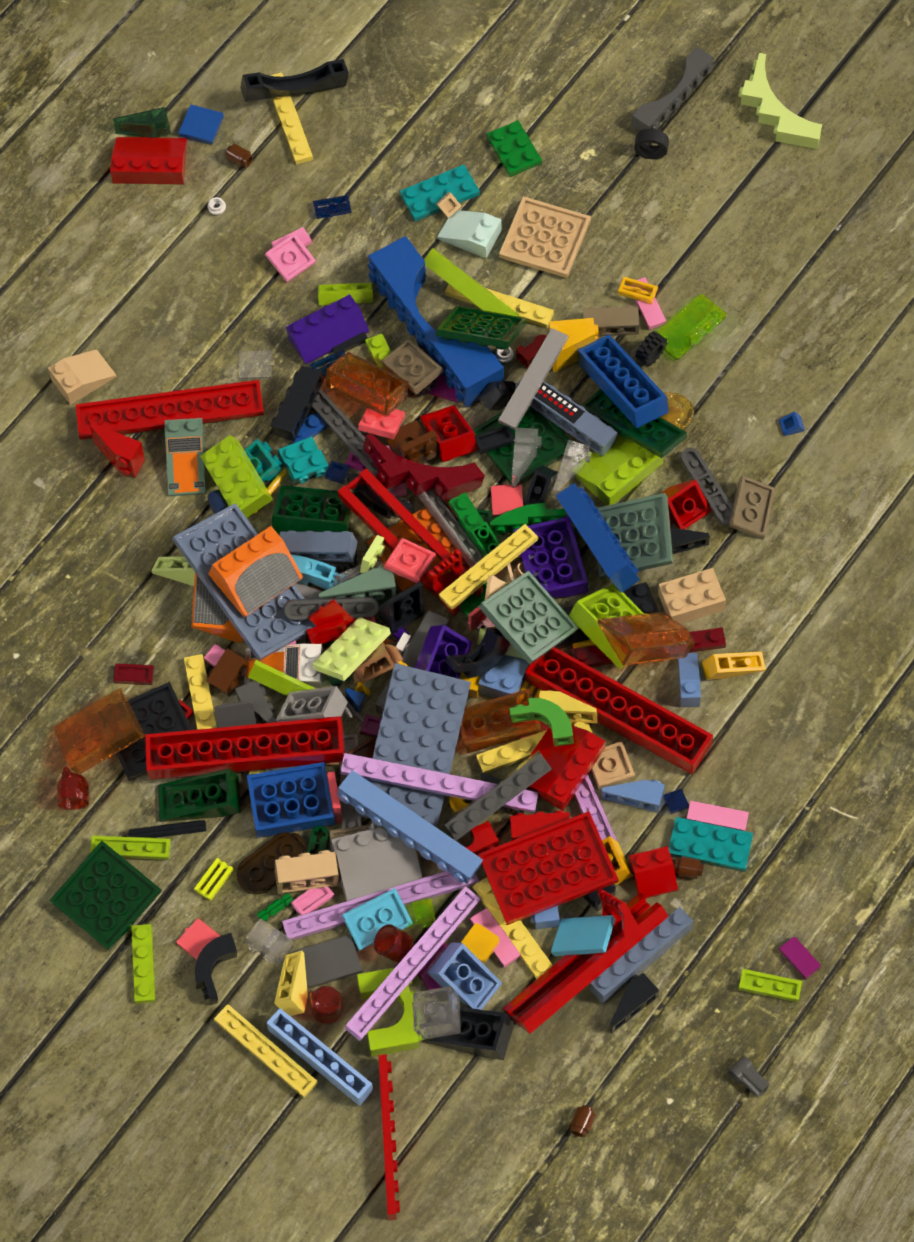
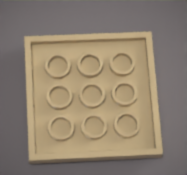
M523 196L500 250L499 258L568 278L591 222V216Z

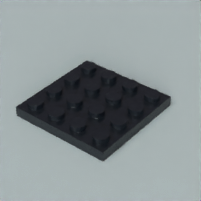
M170 682L99 713L128 781L147 773L145 734L192 730Z

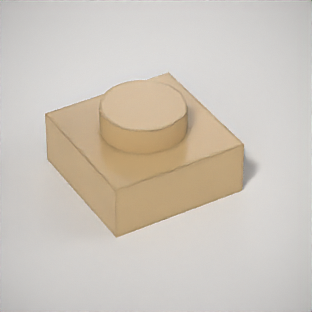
M450 192L436 203L447 218L462 207Z

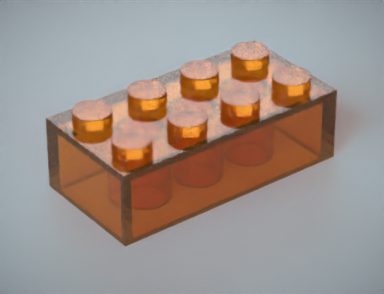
M347 352L327 369L325 387L385 417L407 400L409 381L350 352Z
M530 689L465 707L460 732L467 754L542 732L541 724L538 720L516 723L511 721L510 708L516 705L528 706V698H532Z

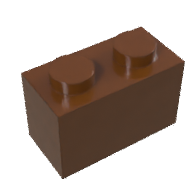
M226 649L206 681L210 686L230 696L231 693L235 692V688H238V682L241 677L247 674L249 663L243 657Z

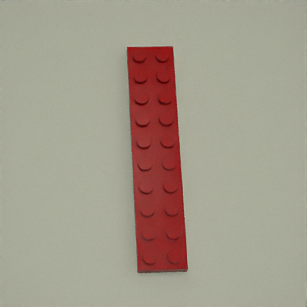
M259 380L75 404L80 440L93 438L90 429L91 422L120 434L165 429V420L202 418L203 423L264 415Z

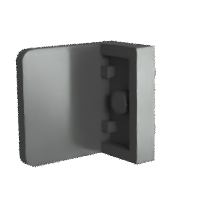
M250 700L218 705L214 708L217 728L256 724L253 702Z

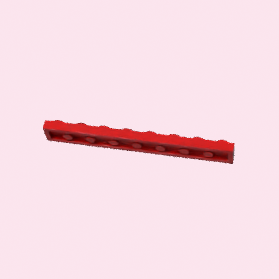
M387 1054L378 1055L387 1215L388 1220H397L396 1213H400V1201L395 1200V1193H399L398 1180H394V1173L398 1172L397 1160H393V1153L397 1152L396 1140H392V1133L395 1132V1120H391L390 1113H394V1100L389 1098V1093H393L392 1080L388 1081V1073H392L391 1061H387Z

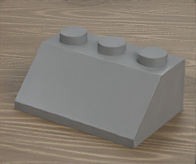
M337 686L289 692L276 721L285 722L342 716L348 702Z

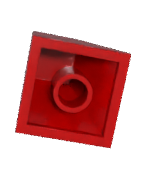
M695 479L670 486L661 492L666 493L668 497L669 519L679 529L688 528L711 512Z

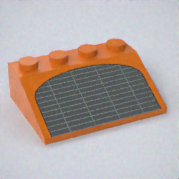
M272 526L212 564L208 573L244 618L303 578L283 539Z
M195 573L191 627L231 641L243 642V638Z

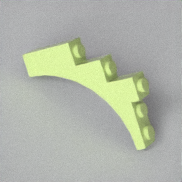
M759 53L758 60L754 59L752 70H755L754 74L750 75L749 81L745 80L744 87L740 86L738 97H741V105L757 108L758 123L774 126L773 134H776V142L818 149L822 124L797 116L776 98L766 78V54Z

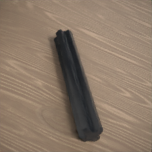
M205 820L133 828L129 829L128 835L129 837L156 838L205 832L207 827Z

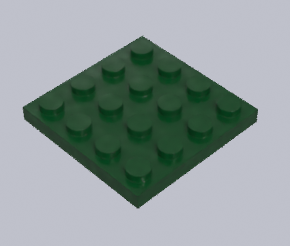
M456 305L437 328L436 336H440L445 340H460L462 343H478L479 346H496L497 349L504 350L511 346L525 327L527 318Z
M529 406L516 430L510 428L515 438V443L487 452L486 455L512 487L515 488L531 478L535 469L541 465L548 467L567 455L569 448L574 445L555 423ZM503 411L473 429L475 436L505 426L498 421Z
M101 841L49 901L110 951L162 890L105 842Z

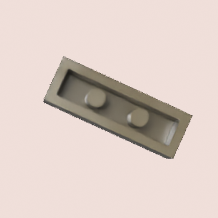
M638 306L589 307L583 309V319L594 318V325H598L599 336H606L608 334L610 336L639 335Z

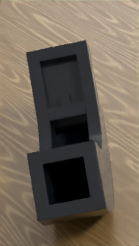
M487 627L482 642L474 651L465 655H447L445 662L456 673L463 672L468 678L477 677L488 672L500 662L506 654L510 642L496 627Z
M232 933L219 936L210 941L202 949L196 961V989L202 988L204 1000L208 999L210 1005L218 1003V996L211 976L214 968L223 961L237 957V949Z

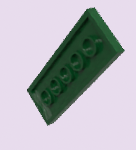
M601 389L581 404L587 412L597 416L607 426L613 427L617 433L660 458L666 456L687 438L686 431L661 417L636 428Z

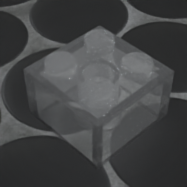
M452 986L413 993L414 1031L422 1040L460 1033V997Z

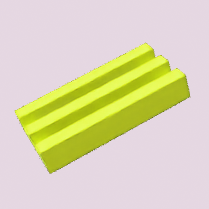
M216 858L194 888L195 892L211 901L234 871L233 867ZM220 866L218 870L215 872V874L212 876L210 881L207 883V885L204 887V889L201 890L205 883L208 881V879L211 877V875L214 873V871L217 869V867ZM225 869L226 872L220 878V880L212 889V891L209 894H207L208 890L211 888V886L217 880L219 875Z

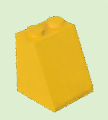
M594 318L549 321V332L553 328L568 335V340L554 362L552 371L557 372L579 361L578 349L598 340V325H594Z

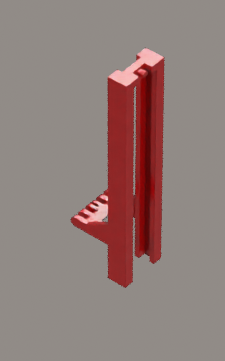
M365 468L347 486L344 485L338 490V497L376 536L384 537L383 544L393 552L400 541L350 491V489L354 490L358 483L360 485L366 483L426 546L436 553V556L441 560L439 566H434L433 571L427 570L420 581L455 616L460 612L459 607L461 603L451 610L439 598V594L446 588L438 581V577L447 569H450L458 578L467 572L462 566V553L458 548L454 550V553H449L380 481ZM483 586L474 592L477 597L483 592Z
M599 890L598 896L602 902V916L613 915L616 919L606 952L565 955L503 1007V1011L508 1014L515 1024L518 1023L519 1027H522L523 1030L531 1034L668 918L663 906L657 902L650 906L646 902V896L642 893L636 895L626 904L605 890Z

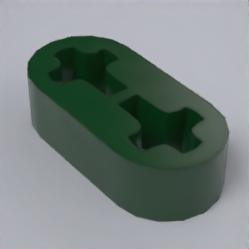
M316 826L311 831L307 853H310V855L315 853L316 847L319 848V852L327 850L329 833L324 826ZM319 832H322L323 836L321 837L320 842H317L316 835H319Z

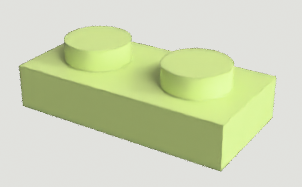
M376 536L362 559L360 573H365L375 568L378 556L381 557L385 550V546H383L384 537Z

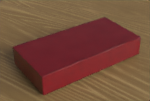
M115 663L113 682L114 684L152 685L154 665Z

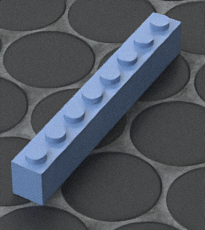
M351 770L338 787L337 795L342 802L354 806L358 813L370 817L374 824L386 828L390 835L402 839L406 846L418 850L422 857L434 861L441 870L450 872L457 881L468 884L480 868L483 859L355 771Z

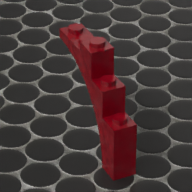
M373 433L365 437L363 444L364 452L369 455L374 465L379 468L377 478L386 489L402 483H406L407 487L415 495L435 489L437 495L445 502L482 486L485 475L475 462L455 467L424 465L408 460L391 451Z

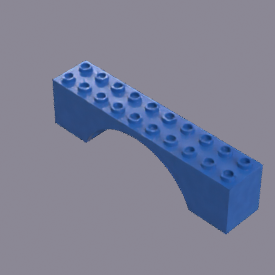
M407 236L368 255L369 279L372 283H376L379 293L387 298L390 308L392 310L395 309L399 320L406 324L409 334L411 336L414 335L419 348L424 349L426 354L443 368L444 372L440 376H445L447 386L456 391L455 395L460 403L463 402L468 407L480 400L478 397L490 382L504 381V367L488 346H479L478 343L473 342L462 343L456 339H442V337L436 336L437 331L424 320L416 306V298L421 287L426 282L425 261Z

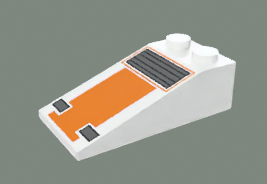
M321 644L287 645L260 661L314 688H321L322 673L313 668V663L323 654ZM247 648L245 653V659L249 663V670L244 676V685L254 681L248 678V675L255 661L258 660L250 648Z

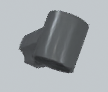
M744 1056L728 1070L729 1075L736 1082L742 1083L757 1098L770 1086V1083L755 1070L754 1065Z

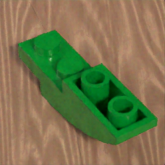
M466 492L449 501V505L458 517L459 524L483 557L500 545L488 523L483 521Z
M546 503L522 506L493 519L490 522V528L495 535L514 533V529L521 528L524 524L530 526L564 518L565 509H546Z

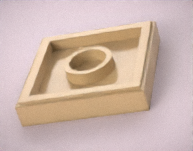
M622 741L605 746V750L591 769L598 789L635 778V773Z

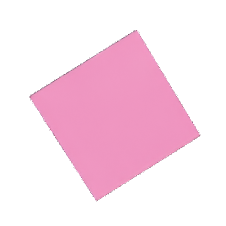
M295 233L265 253V256L286 283L316 263L314 257Z

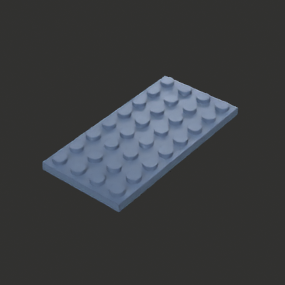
M235 503L173 536L172 540L258 661H261L307 635L306 630L317 626L310 619L292 620L284 614L283 607L288 600L304 599L295 585H292L244 618L208 575L212 564L258 535Z
M395 663L372 759L450 774L471 682ZM368 780L437 828L445 795ZM359 813V815H358V816H361V817H365V818L371 819L370 817H368V816L365 815V814H364V815H361V814Z

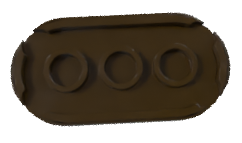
M283 832L274 836L240 862L237 869L239 886L250 894H262L270 890L277 884L275 860L282 856L293 858L307 853L305 840L299 834L293 832Z

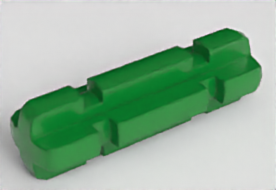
M285 893L281 896V899L278 898L267 905L265 910L262 909L257 912V917L261 922H265L269 919V916L272 917L283 910L285 905H290L293 898L289 893Z

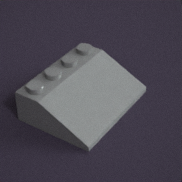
M383 826L331 839L330 850L335 852L338 874L346 901L422 879L416 849L406 846L399 837L390 835Z

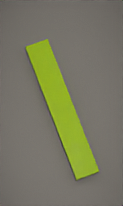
M432 248L424 259L425 266L482 310L519 316L517 312L436 249Z

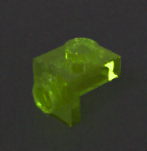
M427 898L411 902L416 926H421V929L431 927L433 922L436 921L432 899Z

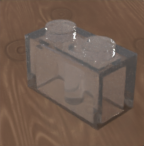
M261 918L246 936L248 948L255 953L259 951L271 964L275 962L280 965L285 959V955L289 954L294 947L292 939Z

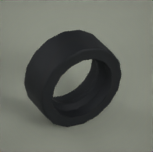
M657 129L640 130L635 137L634 150L639 156L646 159L663 158L668 151L669 138L664 132ZM645 143H655V144H657V145H653V146H652V145H647V144H645Z

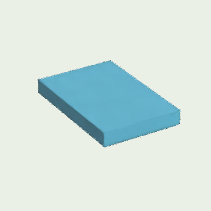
M396 888L342 914L359 951L413 924Z
M613 915L561 919L551 953L554 956L605 953L616 919Z

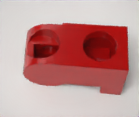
M537 335L534 341L524 348L520 345L516 348V358L527 369L546 339V335Z

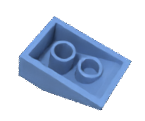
M504 655L496 666L482 674L478 684L479 694L514 704L523 686L525 671L530 665L524 659Z
M451 942L427 972L442 988L468 1008L482 1010L502 984L463 943Z

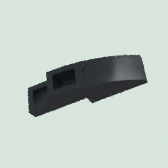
M348 472L347 484L358 477L359 474ZM358 483L354 490L351 489L365 505L391 519L394 512L366 483L363 485ZM396 498L411 514H414L413 504L405 499L400 500Z

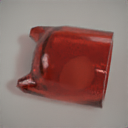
M64 767L62 776L57 784V806L65 810L86 808L89 805L87 779L81 774L71 772L68 767Z
M392 924L384 925L375 935V952L394 962L400 963L414 947L412 936L405 930Z
M321 986L310 993L311 1012L318 1022L330 1024L336 1022L341 1017L344 1005L339 991L331 986Z

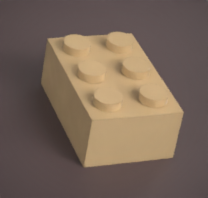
M713 568L667 581L658 586V596L671 627L725 611L726 599Z
M324 850L315 855L303 853L298 855L299 857L282 856L275 860L278 894L334 887L338 884L339 874L335 852Z

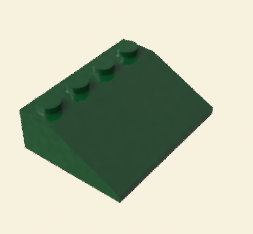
M281 485L272 514V528L279 536L280 532H288L290 530L296 532H349L352 511L340 500L338 491Z

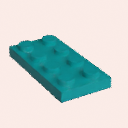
M463 164L400 190V196L416 222L440 212L441 210L436 203L448 192L452 193L459 203L479 196L480 191Z
M675 817L669 851L671 857L681 858L684 856L700 859L701 863L745 872L753 833Z

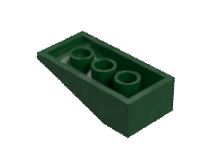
M230 769L158 785L160 822L224 817L241 813L239 776Z

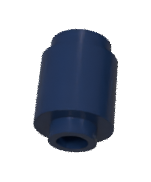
M214 490L208 494L207 502L214 514L229 507L220 490Z

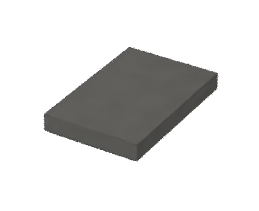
M351 934L293 951V953L298 951L304 952L307 989L362 973Z

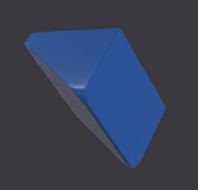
M795 411L779 419L784 436L805 431L801 416Z
M346 688V699L360 714L365 704V695Z

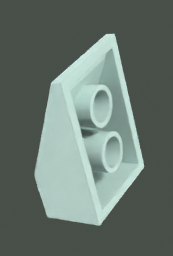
M457 210L447 219L437 239L486 259L502 232L501 219L487 213Z

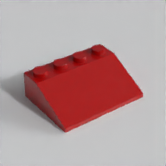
M116 137L110 168L112 183L184 185L187 138Z
M571 725L574 744L554 746L553 733L549 727L530 754L532 756L539 751L552 769L527 787L526 790L538 792V797L562 811L565 810L605 750V740L590 731Z

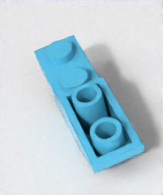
M291 555L303 576L298 582L306 586L310 582L328 590L351 579L335 572L336 567L311 558Z

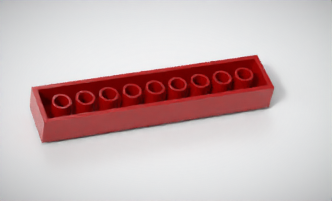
M556 647L531 663L525 671V681L528 684L535 686L541 691H559L596 708L598 723L693 775L712 745L713 734Z
M341 716L145 734L146 770L150 780L203 775L225 769L239 772L303 766L321 762L336 763L343 762L345 753Z

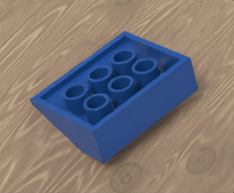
M324 762L247 775L257 838L273 836L283 832L290 833L313 829L316 826L335 825Z

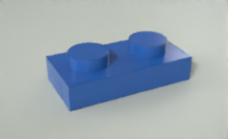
M315 412L305 419L295 442H292L296 443L311 436L315 437L327 429V424Z

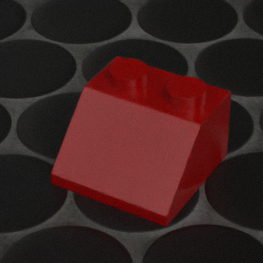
M668 846L629 855V867L633 874L632 877L637 894L642 893L646 898H651L678 891L674 865Z

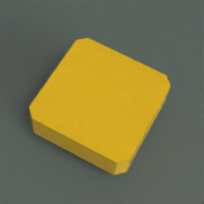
M475 923L461 943L482 963H485L500 943L497 935L481 924Z

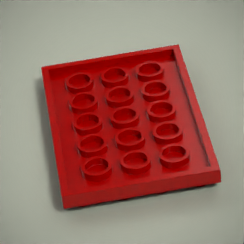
M590 811L478 854L483 859V869L506 925L619 882Z

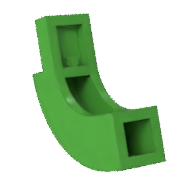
M528 698V706L516 705L510 708L512 723L531 720L542 721L552 730L554 746L574 744L571 722L567 714L557 704L546 699Z

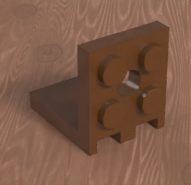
M417 420L399 428L394 439L384 437L391 451L408 460L425 464L426 460L438 458L436 433L432 430L425 434Z

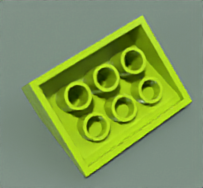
M617 433L616 443L602 457L593 451L575 466L570 473L608 506L617 503L661 466L664 457H658Z
M614 583L578 600L569 614L572 621L619 669L633 663L665 637V634L623 592L621 593Z

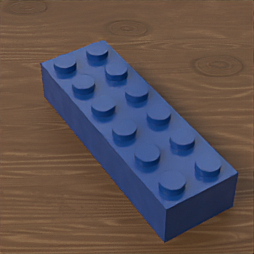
M609 334L578 349L579 364L582 369L636 428L669 413L667 396Z
M573 483L557 494V499L607 576L620 592H624L640 580L636 574L639 570L630 560L620 541L612 533V529L603 519L602 514L595 507L593 500L587 495L583 487L578 488Z

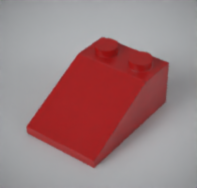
M455 405L420 416L426 432L434 430L437 435L438 456L442 462L477 451L474 431Z
M91 422L90 429L94 444L123 476L135 478L145 462L142 443Z

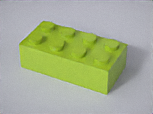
M227 436L200 456L227 504L231 506L236 503L246 518L273 500L239 440L233 436Z

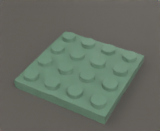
M666 493L597 508L639 571L673 564L668 497ZM597 560L599 578H609Z
M529 571L478 606L529 665L579 629Z

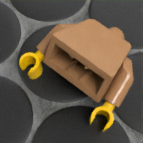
M382 642L352 673L355 684L358 685L355 691L360 693L364 691L369 696L370 689L364 686L363 683L393 669L395 663L408 666L406 663H403L404 660L395 646Z

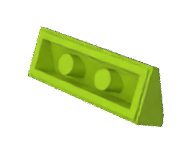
M372 282L318 285L319 305H330L349 294L356 304L373 303Z

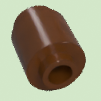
M237 144L230 145L226 150L227 160L240 167L247 168L250 166L253 160V155L250 151Z
M682 856L681 858H676L674 870L678 876L697 879L698 876H702L704 864H700V859Z
M586 1105L577 1107L570 1123V1132L575 1136L584 1138L586 1134H589L596 1117L591 1107Z

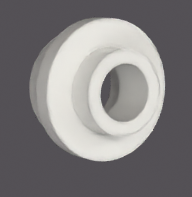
M212 198L208 203V210L211 214L219 215L226 209V204L221 198Z
M510 347L504 350L497 349L495 356L499 362L508 363L513 359L514 352Z

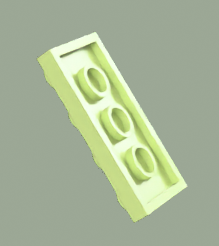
M359 617L313 663L314 670L345 681L391 634L390 629Z

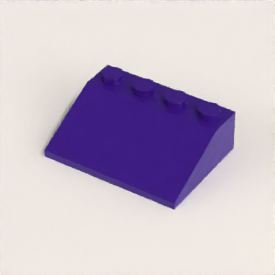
M564 517L528 526L538 536V540L520 554L525 573L529 571L551 597H571L588 593V580L570 518Z

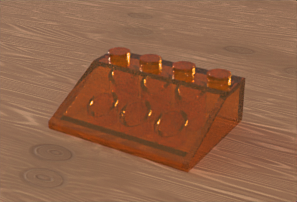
M662 612L604 618L597 621L622 665L686 658L695 643L686 627Z
M121 687L54 726L63 755L70 769L78 775L145 736Z

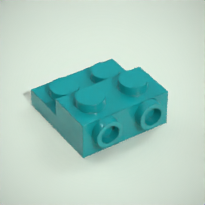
M312 436L278 449V454L293 484L298 482L299 484L305 483L313 476L320 477L328 469L329 465Z
M256 439L244 449L263 482L265 480L270 481L283 470L280 466L282 461L276 455L272 456L270 453L272 448L266 441L261 442Z

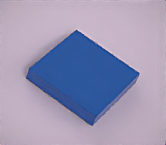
M190 104L178 132L179 136L213 144L224 118V113Z

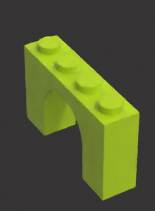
M395 968L357 974L361 1000L369 999ZM409 985L396 999L404 1008L400 1021L388 1028L368 1031L371 1057L420 1048L419 1041H423L421 1029L416 1028L415 1022H419L417 1010H413L412 1003L416 1002L414 991L409 990Z

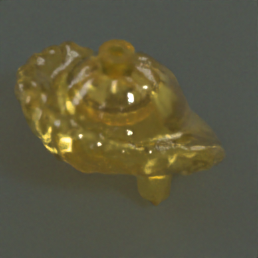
M664 392L667 396L669 413L661 416V418L680 429H684L692 422L694 417L692 402L687 397L678 393Z

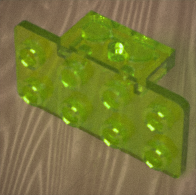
M699 294L657 331V333L667 339L668 343L664 351L675 360L681 359L726 318V312L704 294Z

